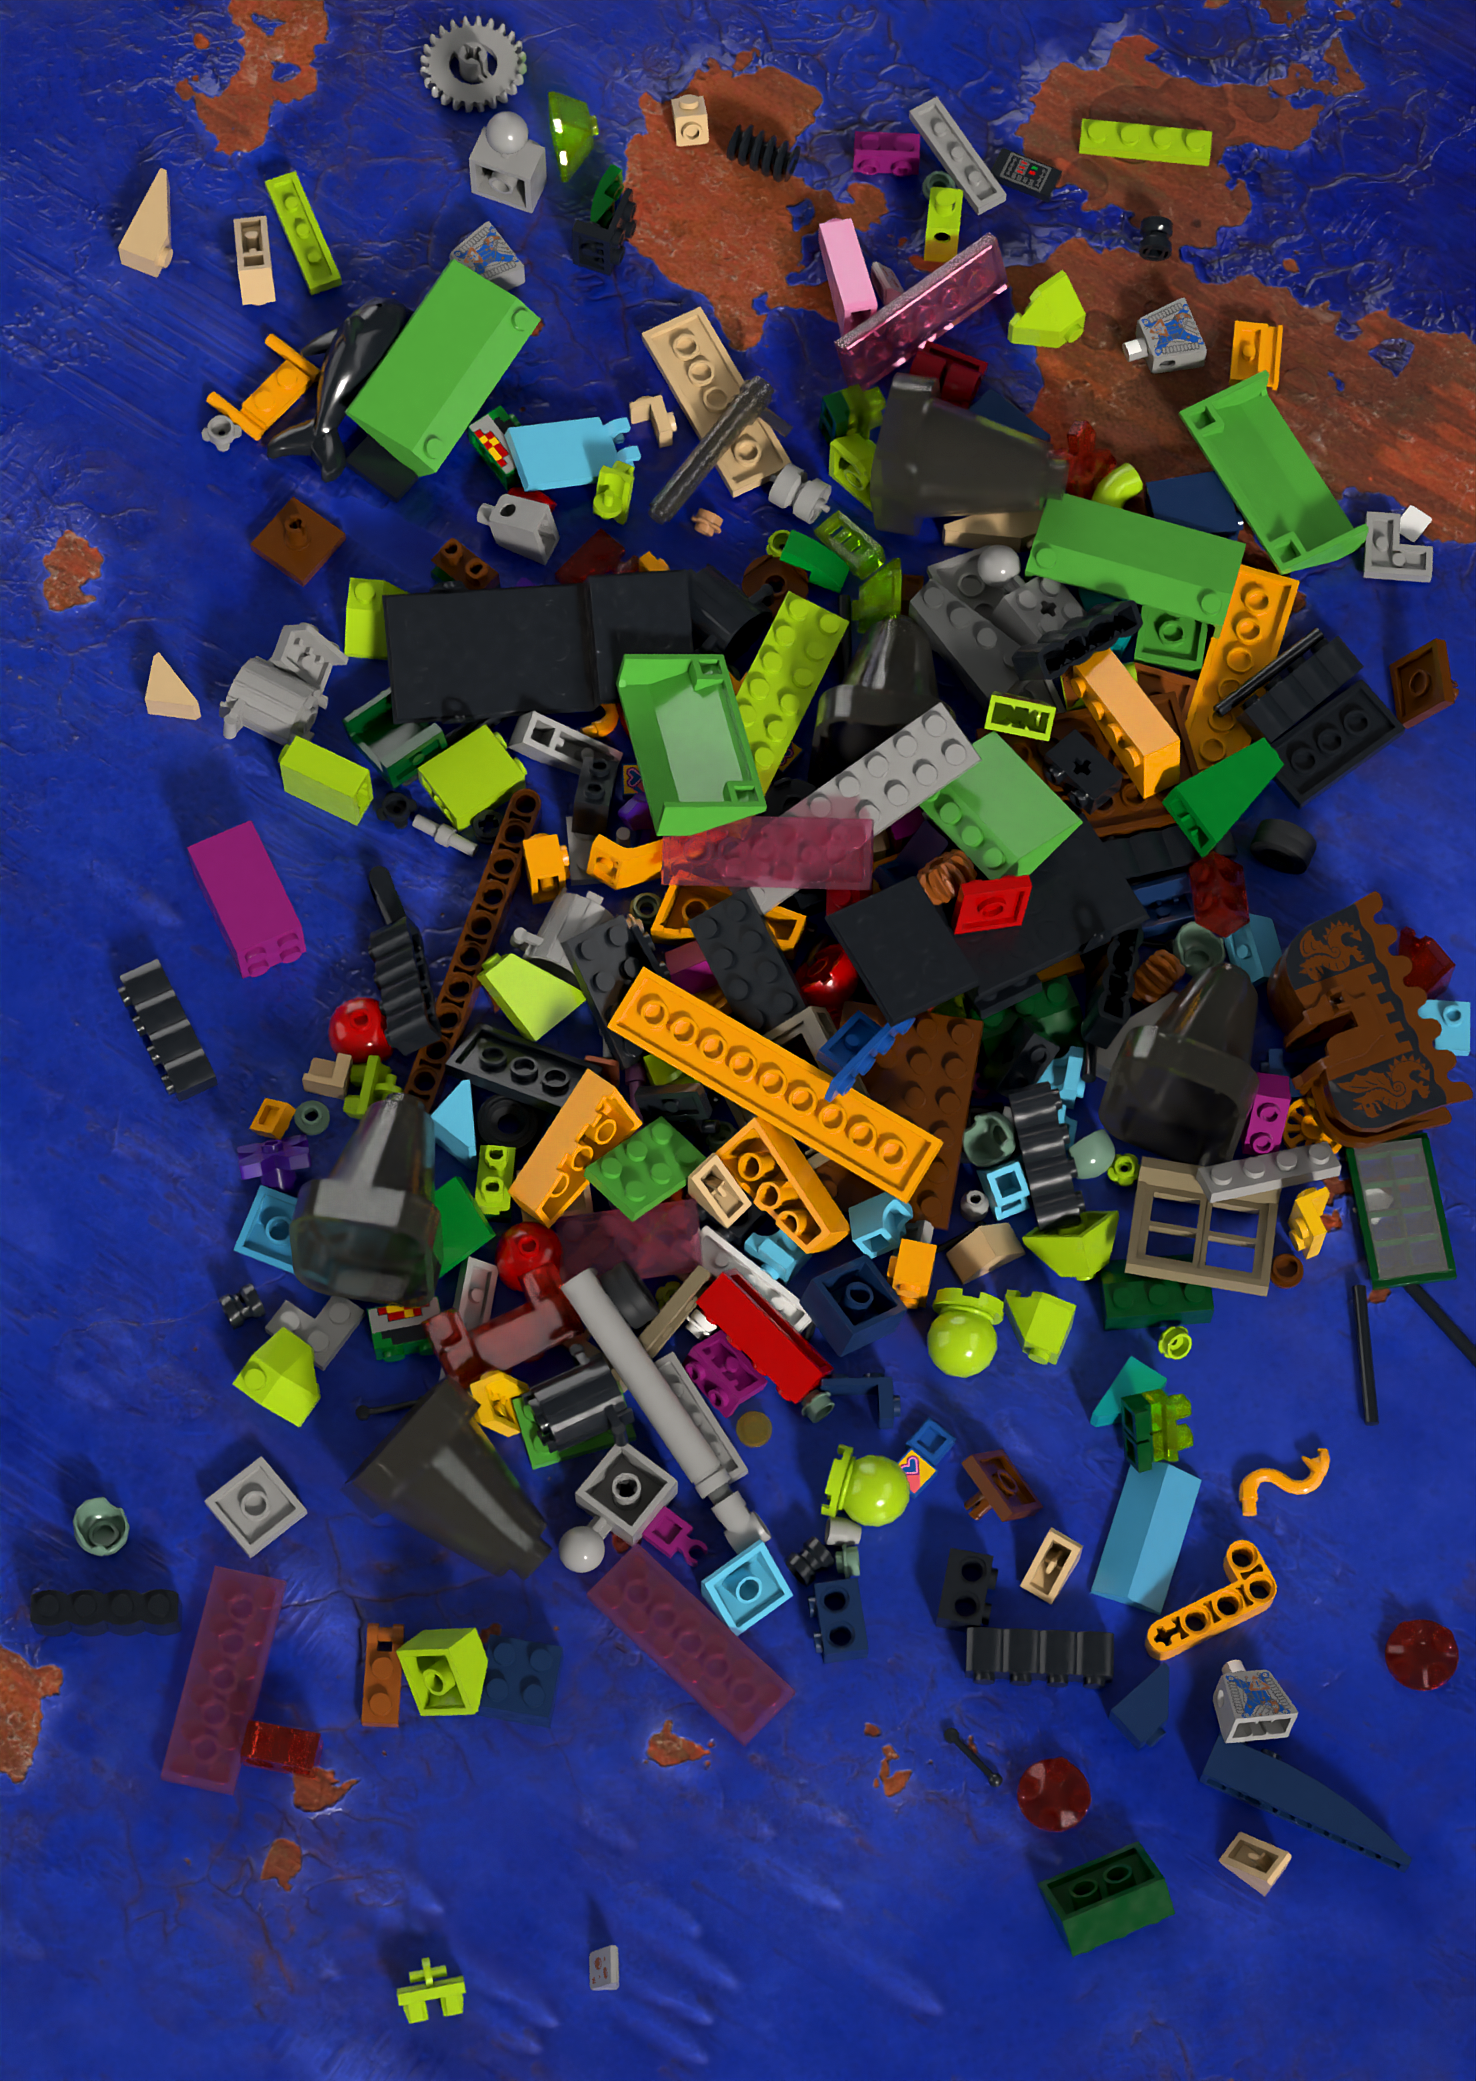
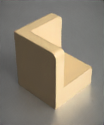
M338 1053L336 1062L313 1058L309 1072L303 1075L304 1091L345 1100L351 1081L352 1056Z

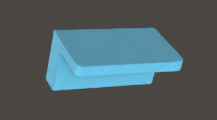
M1245 913L1220 927L1237 989L1247 992L1268 981L1272 968L1282 956L1272 919Z

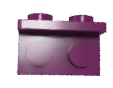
M855 131L853 172H862L866 175L877 173L895 174L897 176L918 175L920 134Z
M720 1330L693 1346L683 1361L682 1366L692 1382L706 1395L710 1403L725 1418H728L734 1413L739 1404L762 1391L768 1381L753 1368L751 1362L742 1351L737 1350L727 1341V1334Z

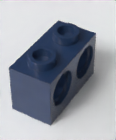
M858 1578L814 1584L813 1596H807L810 1618L817 1617L819 1631L813 1632L816 1654L823 1653L824 1664L868 1658L869 1648ZM830 1597H838L844 1602V1607L833 1611L828 1609L824 1602ZM836 1632H843L848 1635L850 1641L844 1646H837L831 1642L830 1636Z

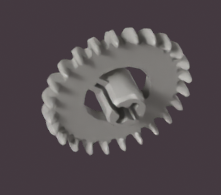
M479 15L476 17L474 26H470L467 17L464 16L461 28L455 24L453 19L450 21L451 32L446 31L440 25L439 35L441 39L436 38L434 34H430V43L433 47L424 44L423 51L425 55L420 57L422 65L420 73L425 78L424 86L431 89L433 97H441V104L448 105L453 102L454 110H459L461 106H465L466 112H471L473 107H477L479 112H484L485 105L495 109L497 108V100L501 103L508 102L507 94L515 95L517 93L516 86L524 82L522 75L526 73L527 67L524 63L526 61V54L522 51V42L517 41L516 44H513L515 42L514 31L505 36L506 28L504 23L495 31L492 18L489 19L485 27H482ZM487 52L493 55L497 62V68L493 76L488 72ZM456 57L459 60V71L462 79L470 83L479 82L480 84L470 85L456 79L450 71L452 59Z

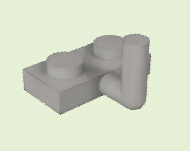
M573 816L566 817L571 886L601 884V881L586 873L592 843L597 836L571 832ZM626 827L619 828L616 832L617 841L613 842L622 847L631 848L629 829Z

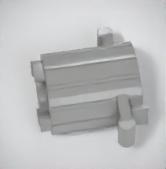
M256 655L255 658H250L241 667L233 680L226 701H221L219 716L224 718L223 736L227 739H233L236 737L237 732L245 726L283 746L286 744L291 745L296 735L311 742L315 734L310 732V729L316 720L319 706L324 709L327 708L328 697L322 695L319 688L282 671L271 662V658L267 661Z
M564 887L560 894L556 896L537 935L519 927L513 932L510 944L525 952L522 959L582 991L560 943L614 917L607 909L601 906L603 897L591 891H588L586 897L565 893L567 888Z

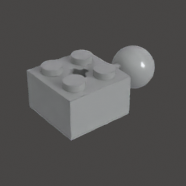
M509 111L500 112L490 119L487 127H483L469 157L471 192L533 213L547 183L545 147L540 146L533 140H527L528 127L520 115Z
M993 545L985 549L980 555L977 569L982 581L993 588H1005L1009 593L1002 598L988 619L995 627L1020 646L1035 644L1045 633L1052 630H1061L1070 619L1077 616H1086L1087 612L1061 582L1037 576L1025 583L1019 576L1021 570L1020 559L1012 548L1005 545Z
M615 1444L575 1492L576 1505L593 1517V1519L587 1526L571 1528L562 1536L558 1546V1553L562 1563L574 1572L585 1573L592 1571L603 1560L605 1554L603 1540L610 1531L634 1548L642 1538V1532L663 1506L667 1507L678 1493V1480L630 1444L623 1447ZM630 1489L633 1490L631 1497L620 1496L621 1490L623 1492H628Z

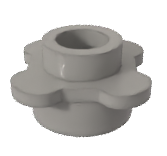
M222 414L212 418L207 428L202 430L203 440L211 441L216 445L217 450L222 452L227 451L230 448V443L242 435L241 427L234 425L230 418ZM224 431L225 434L219 435V432Z

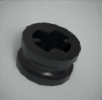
M483 810L475 816L473 821L474 836L480 843L486 845L495 843L503 821L501 815L493 810ZM491 821L494 827L498 826V828H492L491 833H484L486 822Z

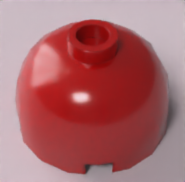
M835 944L817 952L815 957L818 961L810 967L804 963L794 974L810 1006L826 1007L827 1011L843 1010L845 1000L853 1001V994L856 992L860 981L858 972L841 944Z
M356 997L345 1001L336 1008L330 1019L328 1030L329 1042L336 1057L338 1053L351 1055L353 1064L367 1063L369 1055L379 1056L381 1058L380 1062L382 1060L386 1061L391 1057L395 1048L393 1049L386 1040L384 1030L387 1029V1017L381 1013L378 1000L370 997Z
M524 1221L512 1225L502 1234L495 1248V1266H497L499 1278L509 1289L514 1291L519 1290L527 1292V1294L544 1292L565 1267V1249L560 1237L551 1227L548 1229L540 1222Z

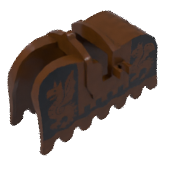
M1376 891L1348 907L1304 927L1291 941L1284 954L1272 968L1266 986L1268 1004L1275 1020L1285 1035L1282 1039V1045L1287 1053L1291 1054L1307 1047L1311 1049L1327 1041L1324 1048L1326 1057L1315 1060L1304 1072L1291 1079L1295 1090H1299L1302 1095H1306L1312 1116L1319 1129L1338 1144L1357 1149L1373 1147L1401 1136L1450 1124L1452 1116L1444 1106L1468 1101L1473 1097V1092L1467 1083L1462 1081L1452 1082L1447 1077V1073L1456 1065V1056L1449 1050H1436L1432 1045L1433 1040L1441 1034V1024L1436 1019H1423L1418 1015V1009L1426 1003V992L1420 987H1407L1403 983V978L1412 970V962L1404 955L1393 956L1389 953L1388 947L1396 941L1398 934L1394 926L1390 924L1379 925L1374 921V915L1380 912L1383 906L1380 893Z

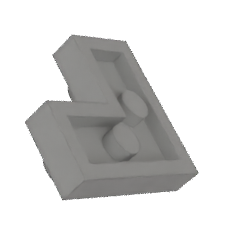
M1367 511L1365 523L1369 531L1364 545L1363 578L1430 583L1432 579L1433 546L1399 544L1401 514Z
M338 1292L334 1293L315 1319L286 1300L267 1324L265 1331L273 1336L282 1327L289 1329L313 1347L314 1365L324 1371L366 1316L365 1310Z

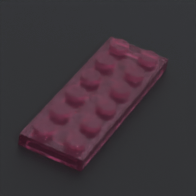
M987 233L834 342L849 391L858 396L915 355L919 350H922L926 340L933 342L1010 287L996 237Z
M749 816L691 836H663L661 884L674 886L872 891L874 820Z
M638 1543L586 1594V1597L744 1747L795 1696L796 1691Z
M215 1566L162 1768L161 1780L234 1796L287 1587L285 1580Z

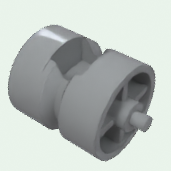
M788 463L778 476L773 474L770 477V481L774 483L768 500L782 509L792 506L793 514L808 524L813 523L822 510L825 512L829 511L830 506L826 505L831 493V485L818 478L808 481L807 473L792 463Z

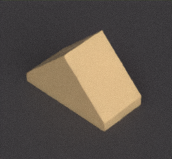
M160 653L154 655L145 696L148 714L191 720L200 718L201 712L198 701Z
M712 1153L688 1176V1194L726 1228H729L752 1205L715 1153Z
M1009 1222L979 1226L946 1253V1257L962 1285L1025 1255V1251Z
M1051 1527L1020 1587L1052 1605L1080 1560L1083 1546Z
M1239 1832L1218 1861L1255 1890L1266 1896L1286 1869L1292 1856L1285 1850Z

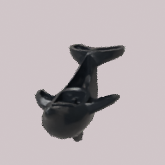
M388 297L373 298L354 310L340 327L323 333L301 349L302 357L326 353L320 372L315 417L292 425L273 436L267 444V457L275 459L289 455L311 456L320 469L321 480L326 483L336 480L346 466L345 448L337 428L346 416L345 411L414 312L396 299Z

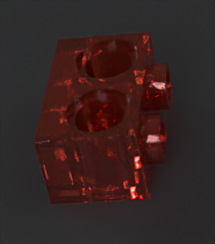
M1212 851L1189 868L1196 924L1227 938L1250 922L1242 865Z
M248 1720L240 1757L244 1766L316 1779L324 1743L320 1733Z

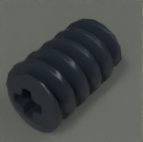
M741 124L738 125L727 148V159L734 161L738 158V164L743 167L749 164L750 169L754 172L761 169L763 176L769 177L773 174V180L776 182H781L782 180L787 182L798 164L801 147L797 145L792 152H789V141L785 140L778 147L776 146L778 138L776 135H773L767 142L765 141V130L762 129L757 136H753L754 125L750 124L745 131H742Z

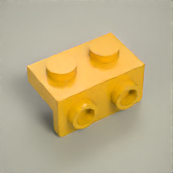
M1311 1187L1296 1196L1297 1199L1294 1201L1287 1222L1291 1229L1289 1237L1296 1251H1302L1306 1260L1319 1254L1327 1233L1320 1219L1330 1195L1327 1187L1319 1190L1316 1187Z
M499 1370L487 1372L480 1377V1381L470 1384L475 1402L472 1404V1412L479 1424L507 1437L521 1433L512 1399L529 1392L528 1384Z

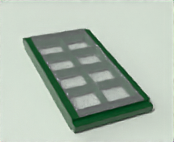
M1427 1133L1401 1136L1364 1149L1343 1146L1372 1291L1403 1287L1410 1284L1455 1280L1457 1278L1456 1266Z

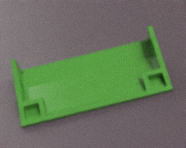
M452 259L347 408L345 414L402 464L415 472L418 477L436 473L541 319L517 297L455 259Z
M1264 370L1179 411V416L1280 575L1334 562L1363 548L1369 528L1365 523L1354 529L1268 396L1266 388L1269 373L1267 370Z
M1050 489L1023 580L1027 583L1031 581L1033 575L1125 601H1136V604L1211 624L1215 627L1213 637L1219 639L1246 544Z
M624 654L616 686L656 836H691L765 812L767 808L724 654Z

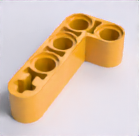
M1239 1540L1229 1546L1223 1561V1568L1231 1582L1230 1585L1157 1620L1150 1626L1145 1638V1649L1150 1657L1161 1661L1170 1659L1264 1612L1271 1606L1277 1592V1585L1260 1552L1253 1543L1247 1540ZM1243 1554L1250 1560V1565L1239 1567L1233 1562L1232 1556ZM1255 1585L1262 1586L1267 1591L1268 1596L1264 1599H1257L1250 1593L1249 1588ZM1223 1601L1230 1602L1234 1605L1236 1612L1231 1615H1225L1220 1612L1217 1604ZM1191 1617L1198 1618L1202 1621L1204 1628L1199 1631H1193L1187 1627L1185 1620ZM1175 1627H1176L1177 1633L1173 1635L1174 1630H1175ZM1158 1634L1163 1639L1171 1636L1167 1646L1163 1642H1155Z

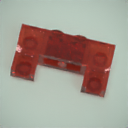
M547 1262L518 1276L517 1278L527 1303L468 1331L459 1311L454 1307L421 1322L432 1351L438 1357L450 1388L454 1392L458 1393L469 1388L470 1384L480 1381V1377L490 1371L499 1370L509 1374L513 1371V1366L523 1361L525 1363L537 1361L545 1355L544 1351L585 1332L579 1315L560 1289L563 1283L556 1265Z

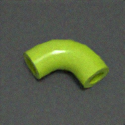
M1125 463L1111 471L1097 484L1091 501L1123 509L1124 504L1128 500L1143 492L1142 480L1133 466Z

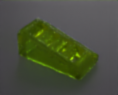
M839 510L813 530L814 534L832 552L839 556L850 567V571L861 580H865L886 561L883 547ZM841 526L844 527V529L841 530V531H840L837 535H835L834 537H831V536H830V535H831L833 532H835L839 527H841ZM849 536H853L847 542L841 545V543L845 541ZM859 545H861V547L857 551H855L853 554L851 553Z

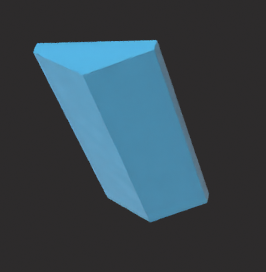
M260 1185L233 1250L366 1302L382 1271L392 1235Z
M1154 1461L1151 1470L1138 1473L1130 1465L1091 1589L1092 1594L1151 1613L1161 1614L1202 1481L1201 1479L1167 1463Z

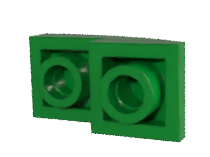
M612 163L599 182L591 207L590 222H595L605 229H608L615 214V202L624 190L622 169Z
M791 530L780 560L810 571L811 574L808 582L840 593L850 567L824 545L802 533Z

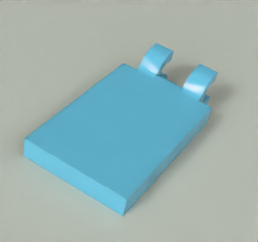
M600 417L511 427L507 429L504 435L525 492L598 483L599 471L603 465L612 468L616 461H621L633 466L635 469L633 461L641 459L638 446L626 447L618 452L614 444L623 443L625 440L623 433H627L631 429L627 417L612 420L605 425H602Z

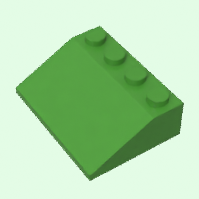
M992 731L972 744L982 761L919 805L989 880L1000 879L1007 875H1030L1083 823L995 731Z

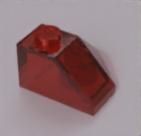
M1406 926L1400 931L1395 956L1404 955L1412 962V970L1403 978V983L1407 987L1422 988L1426 992L1427 1000H1434L1447 990L1456 965L1433 938L1425 935L1419 939L1415 937L1414 929Z

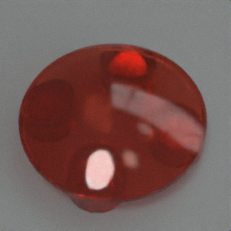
M1417 1619L1400 1623L1392 1632L1386 1644L1385 1660L1390 1673L1400 1684L1413 1690L1427 1691L1436 1689L1449 1681L1456 1671L1459 1652L1454 1635L1450 1629L1430 1620Z
M1057 1757L1038 1761L1023 1773L1017 1788V1800L1023 1815L1029 1822L1040 1829L1059 1832L1074 1827L1084 1818L1091 1803V1793L1083 1773L1067 1759Z

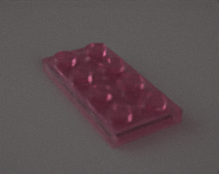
M696 1199L659 1203L633 1222L619 1209L559 1217L555 1221L556 1235L561 1246L559 1260L561 1286L588 1268H595L598 1273L595 1276L601 1284L600 1277L622 1261L627 1262L641 1279L693 1272L699 1264L704 1267L698 1203Z

